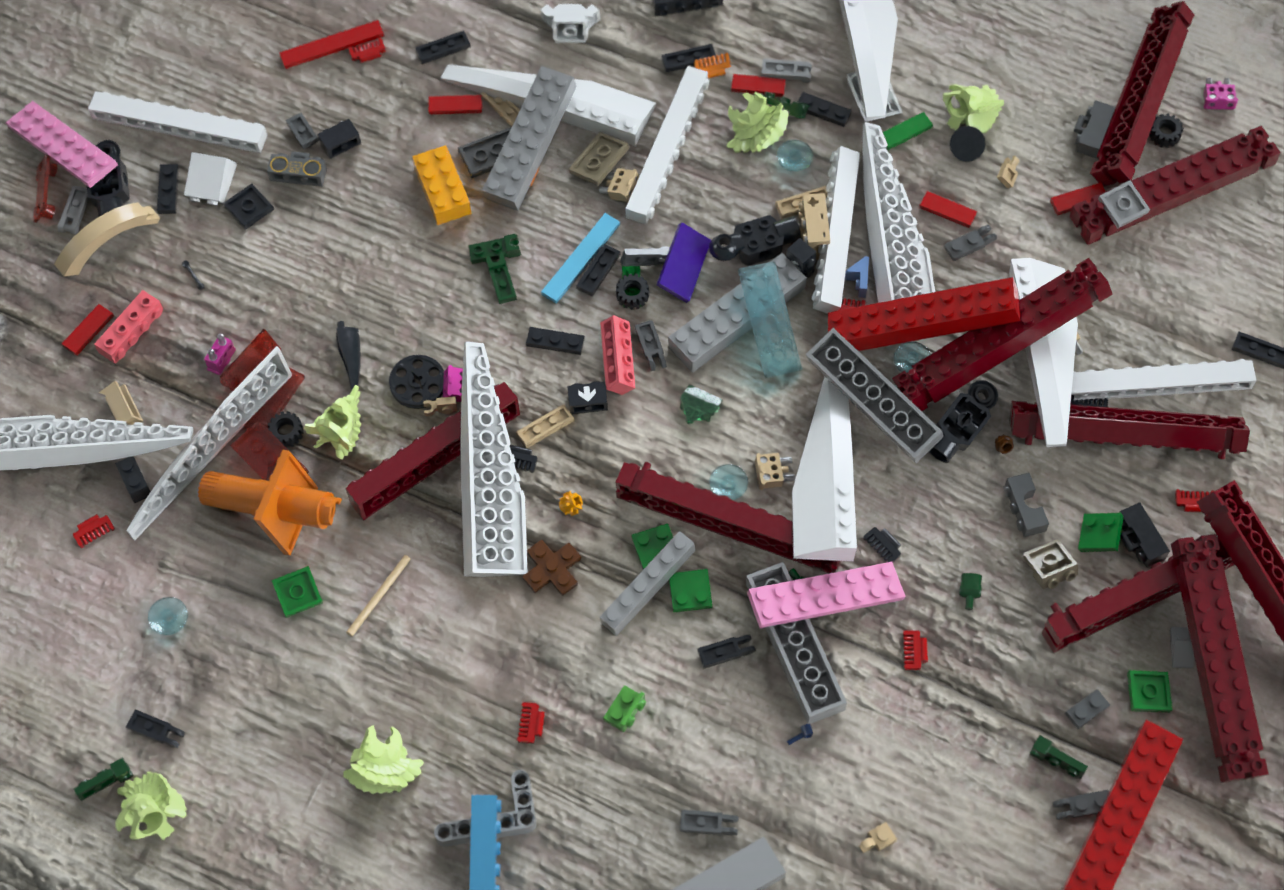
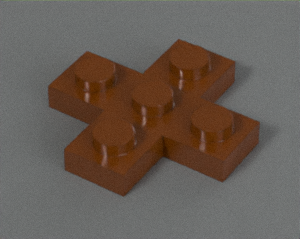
M540 540L527 550L528 556L537 566L523 575V580L534 593L551 582L563 596L578 585L576 579L567 569L580 561L581 555L570 542L555 553L550 550L543 540Z

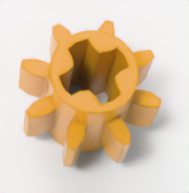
M571 491L563 494V497L559 498V508L565 515L570 514L574 516L579 514L578 511L582 509L583 505L580 495L576 492L572 494Z

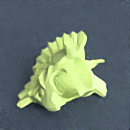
M952 84L949 86L952 92L943 93V101L951 115L947 125L955 131L959 128L960 124L966 123L967 126L976 127L982 133H986L992 128L996 118L999 116V112L1002 110L1001 106H1004V100L998 99L999 95L995 94V89H990L988 85H984L979 89L976 86L966 87ZM954 95L960 103V108L955 109L952 107L951 101Z
M755 92L754 96L749 93H745L742 95L748 101V106L744 112H739L738 109L732 110V106H729L728 117L733 123L732 129L736 135L727 143V147L733 148L736 153L741 151L747 153L750 150L753 153L756 151L761 152L762 149L772 146L774 142L779 141V137L783 136L788 123L789 113L787 110L782 111V103L769 107L766 103V98L761 94Z
M355 385L347 397L339 398L335 403H332L321 416L315 419L313 424H305L304 429L307 434L320 435V439L316 441L317 445L314 448H318L326 442H331L335 448L337 458L342 460L344 456H348L349 452H353L352 449L356 446L355 442L359 440L358 434L361 432L359 428L361 426L359 421L361 415L357 413V405L361 393L358 391L359 386Z
M374 725L367 728L360 748L354 749L350 763H352L351 769L343 771V777L348 779L349 783L355 785L357 789H362L363 792L369 791L371 794L377 792L380 794L384 792L391 793L394 790L400 792L408 786L407 783L412 782L415 779L414 777L421 774L420 767L424 762L421 759L411 760L406 758L408 755L405 747H402L401 735L394 727L390 728L391 736L385 740V744L376 738Z
M147 771V774H143L142 779L135 777L133 781L127 780L123 787L117 789V793L127 799L123 800L121 804L122 811L116 819V830L120 832L123 827L131 826V839H140L157 833L164 840L174 831V828L167 823V817H175L177 815L184 818L187 816L185 812L186 806L184 805L185 801L182 799V796L169 786L163 775ZM140 822L147 825L146 830H139Z

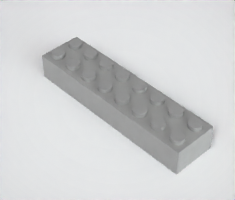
M544 66L540 67L482 189L486 199L519 210L577 87L574 77Z
M781 253L668 337V348L693 373L802 292L806 287V277Z
M834 328L806 353L808 361L915 463L944 437L940 428Z
M784 562L747 575L746 586L749 590L792 580ZM804 619L765 627L807 724L845 711L846 699L810 620Z

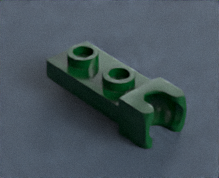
M768 91L758 93L766 98V103L769 105L777 106L782 103V109L789 111L791 116L801 119L805 118L809 107L807 104L798 101L791 103V99L786 97L776 98L774 93Z
M517 234L468 245L471 263L486 262L487 256L491 260L500 259V253H503L504 257L509 258L521 256Z
M503 253L499 254L500 259L498 262H493L489 256L486 257L487 268L499 305L517 300Z
M1039 735L1030 754L1041 761L1045 758L1052 766L1061 767L1066 770L1068 775L1081 779L1088 766L1053 747L1052 741Z
M124 758L111 763V768L99 771L90 780L81 781L73 789L77 797L83 801L117 781L123 783L132 778L134 775Z

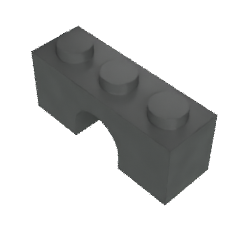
M1030 473L1007 478L1003 490L1005 496L1010 499L1012 514H1015L1017 517L1018 530L1022 531L1024 537L1046 532L1049 522L1043 507L1030 508L1024 502L1025 499L1032 498L1036 490Z

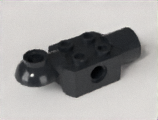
M112 140L101 141L96 147L113 158L118 166L91 188L86 185L87 197L97 207L98 217L123 206L130 199L127 167L120 159L121 150L119 145Z
M767 215L735 225L733 234H719L714 237L710 242L709 251L715 259L720 261H729L739 253L741 262L746 266H751L779 256L783 251L784 245L796 242L801 238V232L794 216L776 220L771 215Z
M986 380L975 381L970 385L968 394L960 393L936 424L942 430L944 437L929 451L933 457L943 463H949L958 450L965 451L991 418L989 409L994 407L998 401V392L992 383ZM978 393H982L986 399H980Z

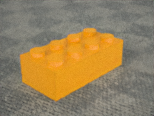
M446 145L412 156L414 169L437 225L472 214L470 201Z

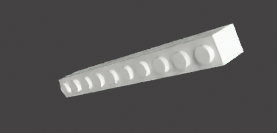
M687 66L627 204V219L647 224L649 218L652 219L655 211L654 206L659 203L661 198V189L664 190L666 187L667 175L672 173L673 161L678 159L679 147L684 145L685 133L690 131L691 119L697 115V105L703 101V91L709 87L708 72Z
M95 91L88 108L92 119L261 153L267 138L265 126L259 123H249L240 119L234 120L225 116L219 117L209 113L195 112L191 109L185 110L175 106H165L157 102L151 103L141 99L127 98L122 95H111L107 92Z
M843 146L833 151L830 157V162L832 163L828 172V177L830 178L826 187V192H828L826 207L831 242L830 244L819 246L818 253L820 256L816 264L818 271L814 280L816 287L812 295V301H814L813 309L827 314L828 312L838 311L842 304L860 157L859 152Z
M1244 359L1233 362H1200L1190 365L1182 363L1175 366L1165 364L1160 367L1143 366L1141 368L1125 367L1117 370L1108 368L1103 371H1073L1071 395H1074V401L1081 399L1084 401L1085 399L1094 400L1096 398L1099 400L1100 398L1115 399L1245 390L1253 388L1256 376L1252 360L1245 361Z

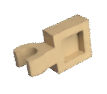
M1013 156L1012 160L1006 157L997 175V179L1007 189L1014 186L1018 175L1015 169L1019 164V159L1016 156Z
M455 396L436 398V401L426 400L423 402L424 407H431L430 410L424 411L425 416H432L436 411L443 414L457 411Z
M887 822L869 831L868 835L870 838L862 841L859 848L863 853L875 846L878 851H881L895 843L897 838Z

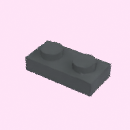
M302 112L286 120L288 127L303 150L319 142L317 135Z
M1096 689L1067 710L1065 715L1077 729H1080L1109 708L1110 703Z

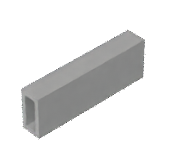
M762 837L673 890H764L785 878L786 871L765 837Z

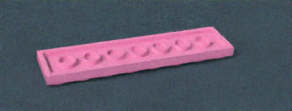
M34 101L27 104L6 122L11 130L89 188L118 166L113 158Z
M892 562L756 587L747 591L759 628L901 601L906 597Z

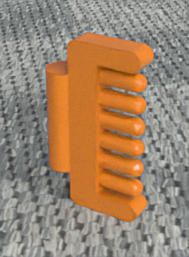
M728 53L720 54V57L716 55V59L715 56H712V61L711 57L703 58V61L702 59H699V61L694 60L696 69L708 72V79L726 75L725 69L731 67Z

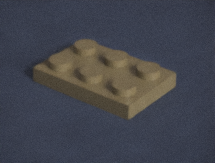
M599 132L572 164L569 172L574 176L599 186L628 151L629 145L624 141Z

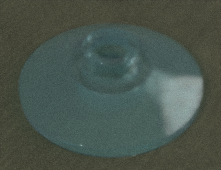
M789 140L779 147L777 160L786 170L802 171L811 164L813 152L805 142Z
M906 342L896 349L894 363L900 372L905 370L908 373L910 369H913L912 365L931 353L921 343Z
M725 464L717 467L712 472L709 484L714 494L719 496L725 495L731 498V500H735L746 492L748 478L740 467ZM730 483L732 486L726 487L725 484Z
M166 597L156 601L148 613L149 625L155 632L162 635L177 633L185 626L188 619V610L185 604L174 597ZM167 617H173L172 620L166 621Z

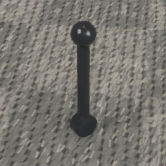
M183 261L182 266L187 268L197 283V288L203 290L205 285L196 277L190 268L189 261Z

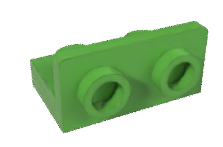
M624 685L606 712L603 720L625 732L626 728H631L636 718L634 716L637 711L641 712L646 704L645 693L641 691L639 694Z

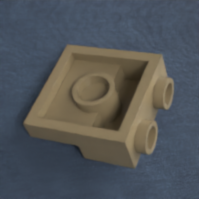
M1059 539L1023 553V559L1032 569L1033 577L1042 589H1053L1058 586L1059 582L1064 580L1072 581L1078 575L1077 562Z

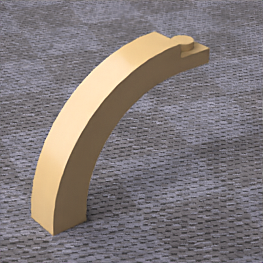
M139 202L113 209L79 231L62 250L54 265L64 277L79 275L86 261L106 241L130 228L157 224L160 217L151 206L142 207Z

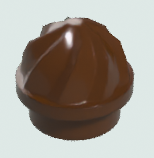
M1003 434L995 439V449L998 452L1007 454L1013 450V439L1010 436Z

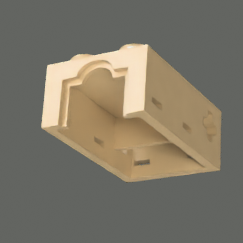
M825 193L803 195L802 202H799L798 221L801 223V238L816 251L815 260H819V246L827 245L831 242Z

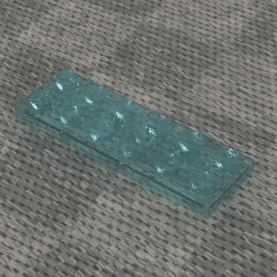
M775 261L738 269L765 378L801 371L802 366Z

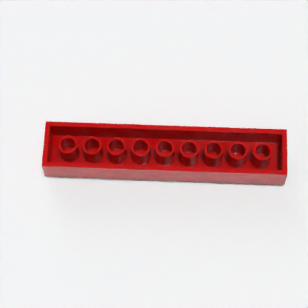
M1010 277L828 312V332L834 328L857 351L1019 322L1018 288L1014 278Z
M1147 719L1144 721L1130 746L1107 798L1061 890H1113L1184 739Z

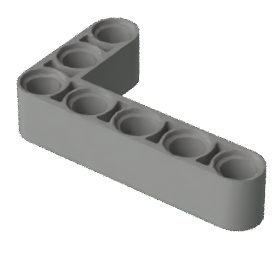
M517 770L511 776L515 811L497 814V821H501V824L504 821L512 823L509 828L501 827V834H497V838L530 833L536 828L530 778L524 770ZM520 778L526 780L523 785H517L516 781ZM522 798L529 799L526 805L518 803ZM471 818L445 822L436 826L434 834L437 843L443 847L471 843ZM524 818L532 819V822L528 825L521 823ZM463 828L470 829L467 835L460 834ZM448 831L450 834L447 838L442 839L439 837L440 833Z

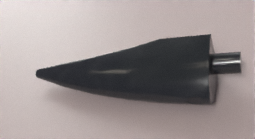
M339 321L336 328L338 352L346 368L352 391L355 385L358 386L360 376L361 350L359 330L355 327H345L344 321Z

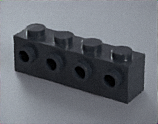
M652 0V6L655 16H666L692 10L716 8L723 6V0Z

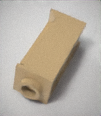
M114 381L99 392L106 396L105 399L116 421H126L127 425L143 422L126 385L123 384L119 387L118 382Z

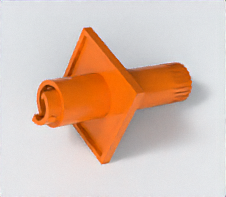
M282 450L269 481L208 471L201 478L198 487V497L202 505L252 514L255 522L280 551L290 556L302 526L326 529L329 525L331 526L336 504L340 505L342 500L341 498L334 497L331 492L318 490V486L292 453L287 450Z

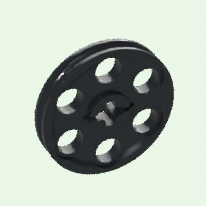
M411 355L405 357L391 370L389 376L390 391L395 400L405 407L413 409L426 408L424 407V401H436V398H441L443 395L444 369L435 359L429 356ZM420 361L423 363V366L417 369L413 367V364ZM433 369L439 371V374L435 377L429 375V372ZM399 370H405L407 372V374L404 377H398L396 375V373ZM414 376L421 381V386L414 382ZM432 386L439 388L437 393H430L428 390ZM398 387H405L406 392L398 394L396 389ZM415 395L423 397L420 402H414L412 398Z

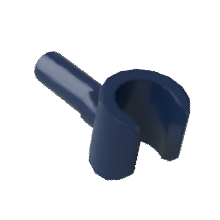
M811 724L802 725L800 727L802 733L787 740L788 745L799 739L812 737L813 730Z

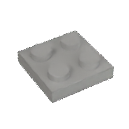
M1131 181L1100 195L1098 198L1099 202L1104 204L1105 211L1117 229L1148 214L1150 211Z

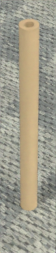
M407 555L403 556L346 633L353 637L411 559Z

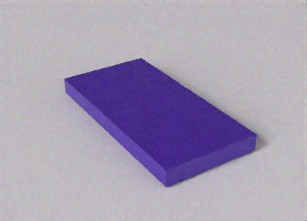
M683 222L679 223L657 286L685 303L689 302L711 239Z

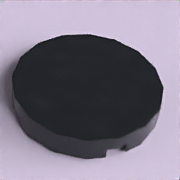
M963 126L957 129L949 142L953 156L964 162H971L980 158L986 146L983 133L972 126Z

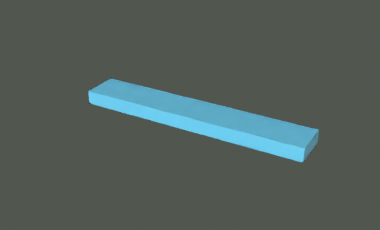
M604 213L544 287L541 295L557 304L620 226V221Z

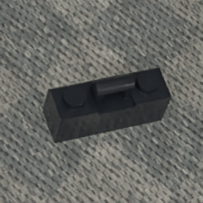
M1139 502L1119 511L1124 516L1121 529L1124 532L1121 533L1120 539L1128 552L1136 550L1137 559L1140 563H1144L1146 567L1166 559L1170 550L1142 504Z

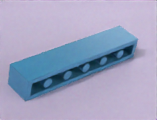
M472 795L470 890H500V885H496V876H500V864H496V855H500L501 842H497V834H501V821H497V813H501V800H497V795Z

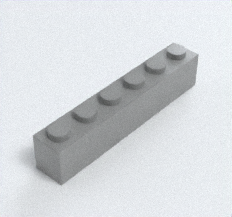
M679 531L600 616L601 623L617 636L696 551L694 542Z

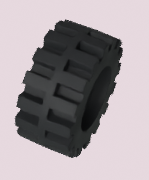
M1168 113L1166 116L1164 114H1160V117L1157 115L1149 134L1150 140L1155 141L1154 144H1159L1161 148L1163 146L1169 148V146L1177 145L1183 133V123L1180 122L1179 118L1176 119L1175 115L1170 116ZM1159 128H1169L1173 133L1165 134Z
M629 274V277L625 275L623 280L620 278L616 285V297L621 306L624 305L626 309L630 307V310H633L634 307L639 309L640 305L643 307L649 297L647 280H644L642 276L639 278L638 274H635V276ZM635 287L640 290V293L636 296H629L625 293V290Z
M284 411L280 412V415L275 414V418L272 417L270 419L271 423L268 422V433L271 440L278 447H282V445L284 448H288L289 445L294 447V443L298 444L299 439L302 440V434H304L300 418L294 413L291 415L289 411L284 414ZM283 425L293 426L292 432L287 435L279 434L278 430Z

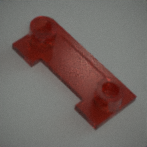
M45 154L37 166V199L33 215V222L35 223L41 217L52 219L55 213V206L47 204L49 176L55 177L58 164L50 162L48 154Z
M265 329L253 339L219 377L221 385L229 388L231 392L243 382L276 346L279 347Z

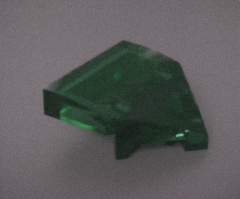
M689 384L681 395L680 409L683 410L686 416L687 424H693V421L697 420L710 422L711 416H714L721 407L723 399Z

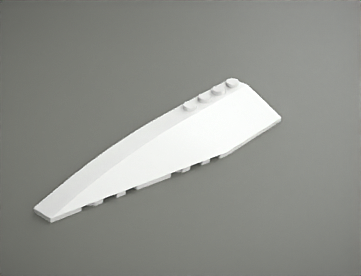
M839 0L866 119L885 118L897 26V15L893 0Z
M865 122L863 124L864 198L878 303L935 292L929 252L922 244L924 241L922 234L917 231L916 225L918 223L916 218L911 215L910 211L912 208L903 184H899L897 179L899 177L898 171L892 166L893 158L886 150L888 145L881 127Z
M1031 258L1011 259L1009 276L1014 278L1020 300L1064 273L1065 269ZM1076 317L1025 348L1046 447L1066 446L1078 326Z
M465 342L461 398V491L464 576L525 575L528 570L523 490L521 491L519 473L516 472L514 465L515 458L510 450L509 445L511 443L503 413L499 409L500 402L495 394V383L490 375V365L484 343Z
M276 346L223 401L207 423L171 463L129 525L127 532L132 539L136 540L292 376L279 347Z
M824 376L792 490L793 555L796 559L854 561L857 545L849 400Z

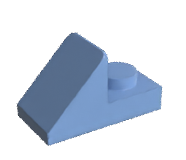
M867 256L847 269L845 273V280L856 281L855 290H859L858 297L866 298L869 257Z

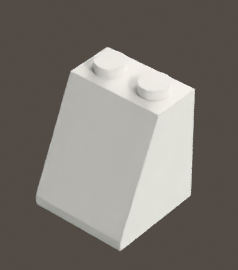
M192 152L184 195L190 197L189 200L194 202L207 200V204L218 205V202L224 203L237 163L223 157Z

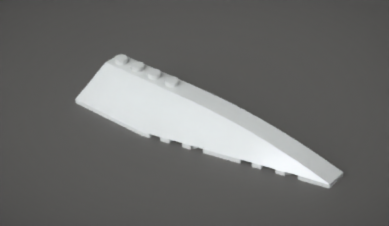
M448 64L441 76V80L478 93L485 92L488 96L493 98L499 97L502 98V101L506 102L508 100L516 106L522 107L537 75ZM575 79L577 87L561 121L597 134L602 132L636 147L656 103L592 81Z
M54 415L0 418V470L79 465L141 455L190 442L193 427L169 425L167 428H164L160 424L143 426V423L140 422L127 425L126 421L103 419L91 422L88 418L71 420V417L63 416L62 419H56Z

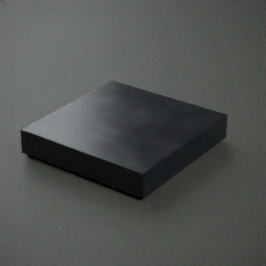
M252 183L223 203L226 210L245 230L274 210L273 205Z

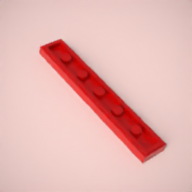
M375 20L279 52L284 68L288 69L348 49L349 47L384 37V32L379 20Z

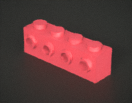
M142 290L96 341L94 345L98 353L115 364L124 358L128 349L134 346L138 338L149 329L151 323L161 316L163 307L160 301Z
M613 315L600 323L605 384L607 390L624 395L635 389L630 323Z

